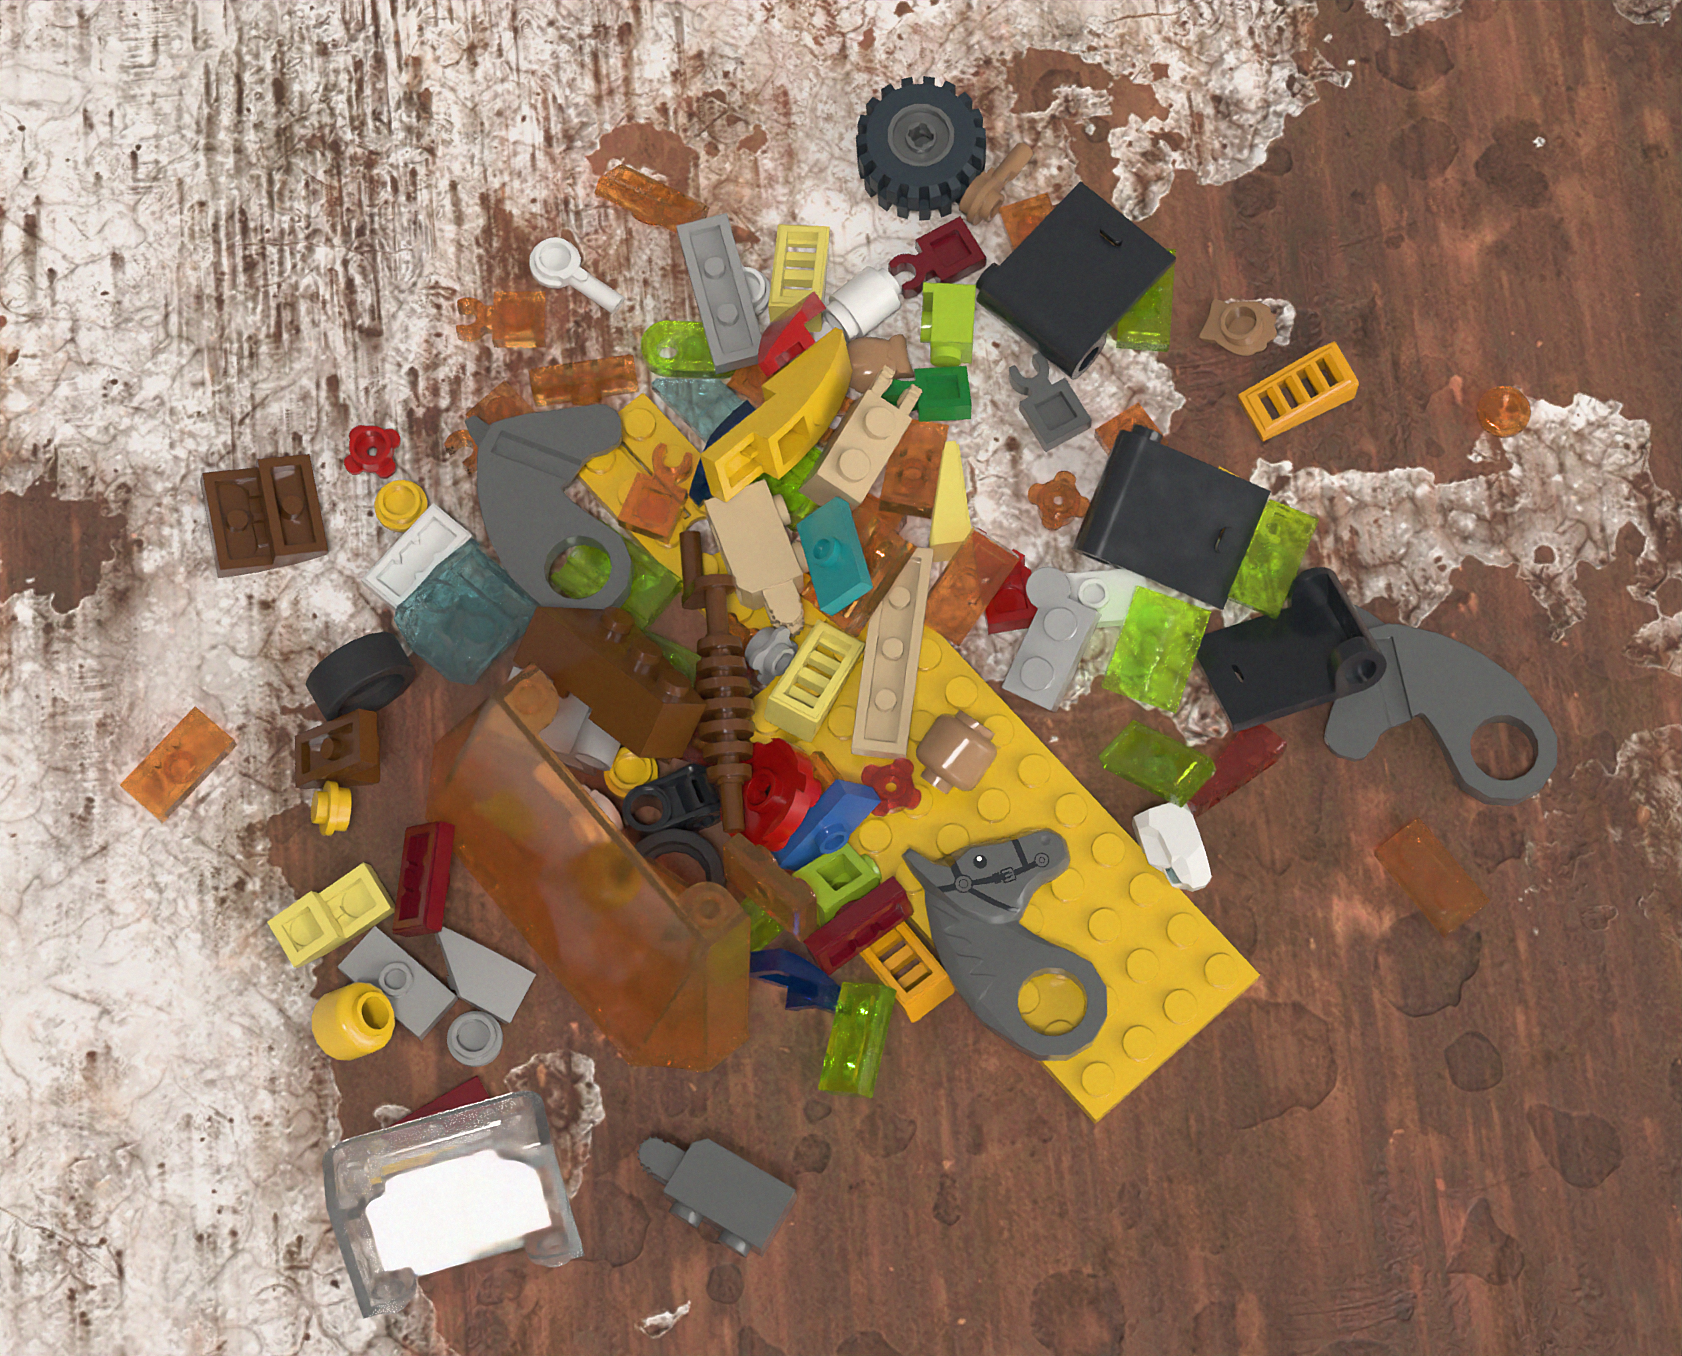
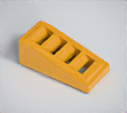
M1333 341L1238 394L1237 399L1263 442L1354 399L1359 382L1337 343ZM1325 369L1334 384L1332 387L1327 383L1321 370ZM1306 377L1317 393L1312 398H1310L1301 382ZM1288 387L1298 405L1291 409L1281 392V389ZM1266 396H1269L1280 417L1273 421L1260 400Z
M905 921L858 954L912 1023L918 1021L955 991L947 972ZM902 940L906 944L884 962L878 959ZM916 958L920 962L898 980L893 977L894 974Z

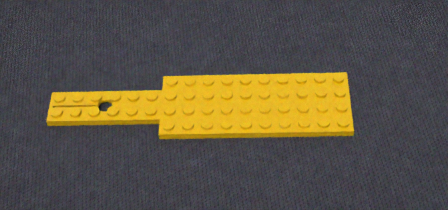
M643 392L618 412L622 422L623 439L621 442L628 450L620 443L619 447L610 453L592 458L581 468L576 478L683 594L679 533L688 531L694 523L700 520H707L704 501L714 498V496L711 495L698 450ZM629 451L640 461V463L629 453ZM641 464L653 475V477L641 466ZM654 478L665 488V490L654 480ZM666 491L677 501V503L666 493ZM678 504L690 515L689 517H688V515L678 506ZM720 552L714 555L702 553L704 575L728 574ZM810 571L803 573L804 593L799 594L800 603L803 605L805 625H803V631H800V635H795L794 638L789 637L790 641L798 645L797 652L818 619L866 644L872 599L852 616L845 608L831 616L820 610ZM733 592L726 596L729 632L741 638L743 651L738 653V655L745 658L747 645L753 636L763 628H773L774 624L770 623L765 607L757 610L740 605L736 593ZM705 608L697 609L706 619ZM926 618L923 628L906 761L851 754L865 649L811 742H806L764 718L768 698L783 674L775 676L770 683L766 684L767 687L752 699L755 705V714L746 719L755 723L754 736L745 741L750 743L758 741L766 745L773 741L771 738H780L803 749L811 760L813 776L821 782V795L836 779L874 788L881 802L849 835L847 843L859 856L867 854L874 861L882 876V881L879 885L892 876L896 878L904 888L914 910L913 915L908 920L934 948L926 912L924 888L911 873L901 856L907 849L911 848L934 862L967 845L1002 839L1035 829L1049 828L1061 834L1066 840L1070 854L1068 870L1057 879L1042 885L1032 895L1019 924L1042 939L1067 949L1091 962L1107 987V1018L1093 1045L1067 1061H1038L1094 1124L1101 1120L1258 980L1260 974L1179 888L1171 886L1163 872L1149 865L1146 854L1142 852L1141 847ZM820 645L815 649L840 663L844 659V657ZM807 663V668L831 680V675ZM796 683L795 685L796 687L814 695L817 698L821 696L817 692L799 683ZM960 709L995 733L991 742L997 749V755L973 790L962 791L953 786L949 793L945 794L920 776L926 767L918 761L916 749L938 716L944 713L955 716ZM1044 974L1033 978L1023 986L1018 996V1009L1022 1020L1032 1030L1046 1036H1060L1071 1032L1082 1022L1086 1014V1001L1082 990L1072 980L1060 974Z

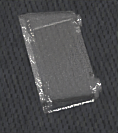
M534 1091L512 1092L338 1142L323 1155L322 1167L326 1209L363 1319L378 1314H394L404 1309L416 1294V1277L521 1247H525L527 1257L531 1262L546 1267L562 1266L571 1259L585 1256L580 1231L546 1108L540 1094Z

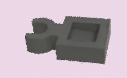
M1037 352L1033 355L1032 364L1038 374L1033 378H1025L1019 373L1018 368L1013 365L1009 367V382L1016 392L1028 396L1019 402V411L1044 451L1047 452L1090 429L1092 419L1066 378L1051 384L1048 379V361L1042 354Z

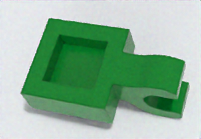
M967 366L914 369V381L893 379L889 388L881 396V398L896 407L897 400L902 392L910 387L911 384H914L922 390L919 399L912 411L917 410L918 422L971 419L972 403Z

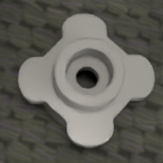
M780 626L777 629L772 627L763 628L753 636L747 645L745 661L752 669L758 671L757 680L763 685L770 683L775 676L784 674L796 655L798 645L790 641V630L785 626Z

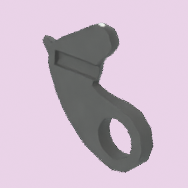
M593 404L523 414L493 422L491 425L483 422L475 415L465 420L469 434L478 447L477 494L482 519L491 544L513 584L536 606L605 609L609 606L620 608L630 596L634 575V567L622 536L588 514L564 493L565 489L589 460L606 455L619 447L623 434L622 422L618 413L606 404ZM580 545L596 547L604 552L611 561L612 568L609 580L604 587L591 597L577 600L565 598L553 591L549 585L548 575L551 564L556 557L570 547Z

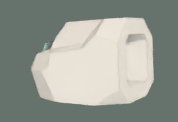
M1173 801L1153 807L1133 817L1132 826L1142 852L1146 854L1149 865L1163 872L1172 887L1193 892L1207 886L1212 877L1197 825L1186 801Z

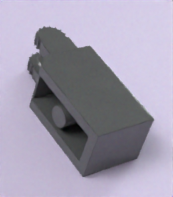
M657 1136L655 1138L649 1137L648 1140H643V1144H639L640 1149L637 1150L639 1154L637 1158L641 1161L640 1166H643L642 1170L643 1172L646 1171L648 1176L653 1175L654 1180L666 1186L663 1193L666 1201L672 1204L668 1211L670 1214L695 1229L699 1227L701 1222H704L720 1232L717 1238L720 1244L746 1258L750 1250L761 1257L764 1256L797 1200L795 1189L708 1138L692 1142L687 1152L669 1142L664 1143L663 1138L658 1139Z

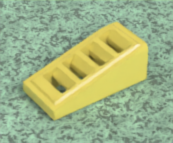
M778 224L768 304L770 323L813 291L816 292L820 300L825 304L830 226ZM788 247L816 248V253L788 252ZM786 267L814 268V270L786 269ZM785 286H786V287H803V288H812V290L784 289V288H785ZM819 313L804 324L808 332H820L822 330L823 313Z
M956 440L945 442V447L942 450L929 535V548L933 549L932 562L970 558L972 554L973 538L959 444H956Z
M818 619L769 696L764 718L806 742H811L862 655L866 644ZM820 645L844 657V659L840 663L815 649ZM807 663L831 675V680L807 668ZM796 683H799L817 692L821 696L817 698L814 695L796 687L795 685Z

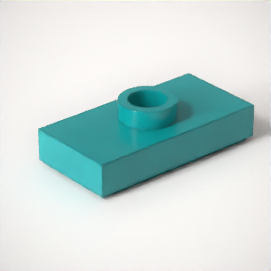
M836 496L796 524L820 610L833 616L873 589L848 502Z

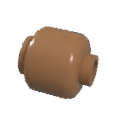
M960 709L955 716L947 713L941 714L917 746L916 757L926 767L920 776L945 794H948L953 786L962 791L973 790L996 758L997 749L991 742L995 733Z

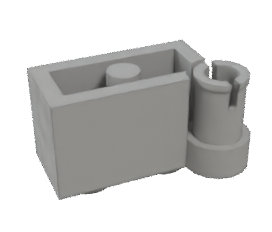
M1048 566L1037 569L1028 578L1026 585L1027 596L1031 603L1038 607V610L1001 688L1050 711L1057 712L1102 614L1070 599L1071 585L1067 576L1059 569Z

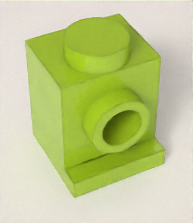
M923 282L920 342L930 343V363L936 367L959 366L961 363L972 364L976 285Z
M846 843L841 849L830 854L821 855L792 874L796 906L817 929H820L834 919L836 912L844 904L852 900H860L878 887L882 881L881 873L867 854L859 856Z

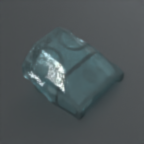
M473 538L436 565L425 580L397 606L394 615V621L410 649L447 680L468 685H474L482 672L510 645L525 634L537 607L513 584L505 570L479 549L480 544Z

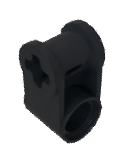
M705 761L689 764L670 775L630 790L624 798L622 805L624 830L628 838L636 844L649 834L665 829L677 828L694 832L720 823L721 801L714 784L708 782L706 769L711 767L712 764ZM695 790L697 791L702 803H700ZM647 806L656 808L662 814L659 821L651 825L639 824L633 818L634 813L638 809Z

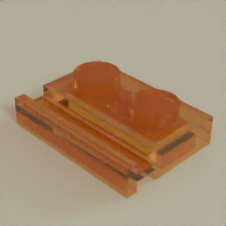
M860 505L852 516L873 589L833 616L820 610L812 579L809 580L800 594L802 598L812 603L817 610L843 631L856 638L917 549L916 545Z

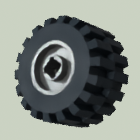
M923 76V84H913L912 77L901 79V88L896 90L890 83L881 89V101L875 97L869 100L866 104L867 115H860L857 124L858 171L860 179H864L865 190L870 197L878 194V205L886 211L890 209L892 204L896 205L897 216L908 219L910 210L919 211V221L930 220L931 210L938 209L941 218L952 214V202L955 201L959 205L971 182L981 172L985 171L986 128H983L982 114L979 108L972 110V98L966 92L957 97L956 85L946 80L943 86L939 87L935 86V77Z

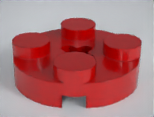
M771 738L773 741L766 745L758 741L753 743V757L740 762L750 764L753 767L752 779L744 782V785H742L745 831L728 834L733 839L753 848H765L769 851L777 852L786 846L789 837L799 827L808 809L818 802L821 796L822 785L820 780L813 776L811 760L803 749L783 739ZM769 785H771L770 792L767 797V795L765 794V790Z

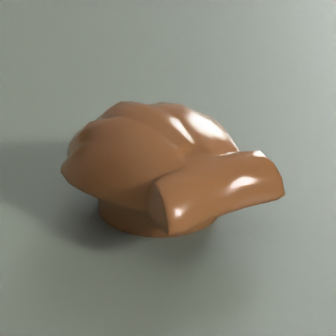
M1214 298L1211 303L1208 319L1200 332L1199 338L1206 343L1213 344L1217 342L1234 354L1250 356L1264 351L1267 344L1273 342L1276 338L1277 331L1274 327L1276 317L1271 313L1269 306L1260 302L1241 301L1228 304Z
M903 334L894 335L889 340L877 337H860L846 344L853 370L849 387L859 393L867 391L878 372L885 365L895 371L893 379L914 377V371L907 353V341Z

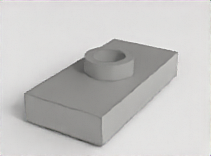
M376 926L370 930L338 965V969L353 983H371L381 989L391 1003L394 1018L420 1041L424 1039L458 1001L454 993Z

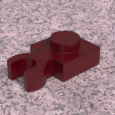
M961 216L915 239V249L918 254H900L895 256L888 263V272L895 276L900 272L908 271L915 276L911 281H907L902 285V295L907 299L920 294L923 290V282L934 278L937 283L952 284L985 267L986 256Z

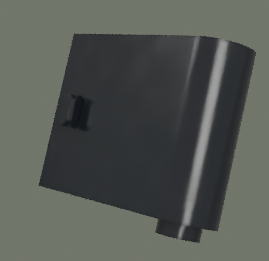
M1080 181L1000 265L992 263L984 270L976 282V288L979 290L976 301L1068 377L1075 380L1099 356L1106 343L1107 334L1176 262V257Z
M1133 424L1131 431L1119 430L1072 550L1099 563L1117 569H1125L1219 610H1223L1271 491L1161 444L1163 435L1152 429ZM1225 528L1218 543L1217 550H1215V545L1218 541L1222 529Z
M1315 567L1301 572L1288 588V608L1188 640L1189 649L1234 733L1364 691L1375 685L1383 677L1387 668L1386 659L1333 570L1326 567ZM1235 672L1239 674L1242 682H1240Z

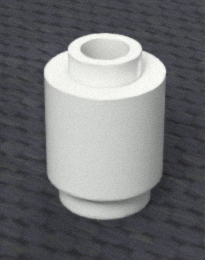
M867 266L829 296V304L825 306L826 309L822 313L832 329L837 327L843 330L845 341L849 342L855 336L859 338L865 336L900 307L897 295L901 293V288L886 269L881 268L877 271L873 267Z

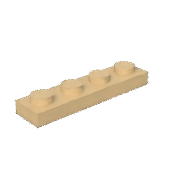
M880 542L851 754L906 761L933 561V549Z

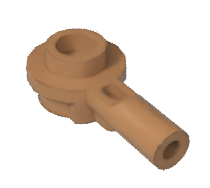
M1020 142L1017 143L996 169L991 167L987 173L983 171L971 182L959 204V211L967 215L969 223L976 226L982 220L990 222L995 217L1005 197L999 192L1008 181L1015 179L1033 157V152L1028 145Z

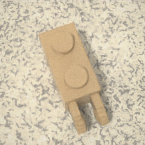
M886 365L883 366L867 391L846 412L798 491L821 507L838 496L849 503L851 512L856 509L866 497L912 421V418L908 415L919 399L922 390L911 384L898 398L896 407L881 398V396L891 385L895 371Z
M764 479L747 485L726 503L716 497L705 500L707 521L728 575L736 577L737 590L735 593L740 605L752 610L765 607L770 623L774 624V629L785 626L790 630L789 637L794 638L795 635H800V631H803V625L805 624L803 620V605L800 603L799 594L804 593L803 573L809 572V568L800 541L790 543L784 526L791 524V520L782 495L772 496Z

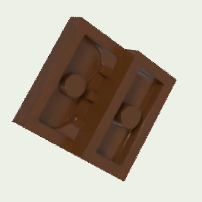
M310 454L257 459L255 468L202 473L200 484L218 578L258 573L327 555L328 546Z

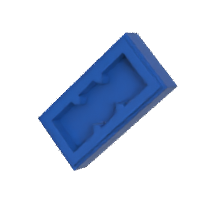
M836 779L820 796L818 802L808 809L799 827L789 837L786 846L777 852L771 851L769 853L777 868L798 871L821 855L830 854L841 849L849 840V835L881 802V799L873 787Z

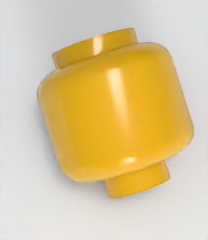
M355 982L324 994L315 1004L311 1016L312 1032L317 1044L325 1054L336 1060L351 1061L380 1050L388 1043L395 1027L394 1011L389 999L381 989L371 983Z

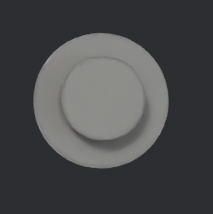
M481 1011L466 1012L457 1017L451 1024L447 1034L448 1048L452 1056L465 1066H485L499 1055L503 1046V1032L499 1023L491 1015Z

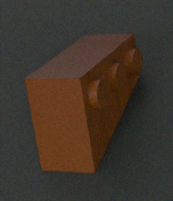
M537 606L513 661L524 670L531 669V666H536L554 680L550 690L565 699L571 693L590 707L592 711L588 719L637 757L682 758L707 703L691 687V681L685 675L678 672L663 656L662 649L656 643L649 640L636 626L634 618L625 610L612 606L605 609Z

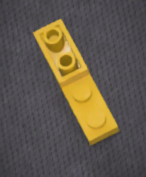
M837 327L833 328L764 383L761 388L765 403L700 454L712 496L726 503L763 472L779 480L818 442L839 411L853 370L843 330Z

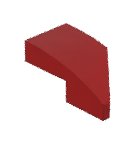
M815 291L775 318L765 329L758 349V366L766 377L816 343L804 326V324L826 309Z
M972 528V550L988 635L1029 628L1038 607L1033 605L1027 596L1026 585L1032 572L1031 569L1025 566V555L1015 549L1009 552L989 540L985 531L980 528Z

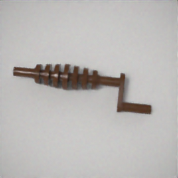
M684 531L679 533L683 581L682 608L688 610L705 608L707 634L704 638L697 641V655L707 657L696 662L695 675L703 678V680L695 683V691L707 703L700 718V721L705 723L697 726L699 740L711 743L701 748L703 760L707 763L718 764L707 768L706 775L709 783L716 784L720 788L723 832L739 833L745 831L742 785H744V782L752 779L753 768L750 764L740 762L753 757L754 747L753 743L742 740L754 736L755 723L746 718L755 714V705L752 699L745 697L752 693L750 680L740 677V675L747 672L745 658L734 656L743 651L741 638L729 632L726 596L737 590L736 577L728 574L704 575L700 532Z

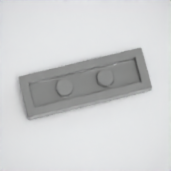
M727 213L677 225V235L715 373L719 374L758 364V349L762 336Z

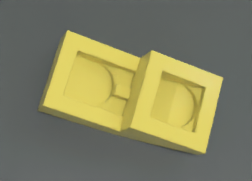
M363 862L322 892L310 891L267 921L293 967L300 968L344 945L395 912V904L372 866Z

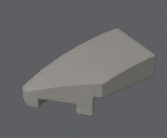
M442 926V931L435 933L437 945L440 944L449 975L446 977L450 991L455 990L458 998L491 1015L502 1023H510L536 974Z

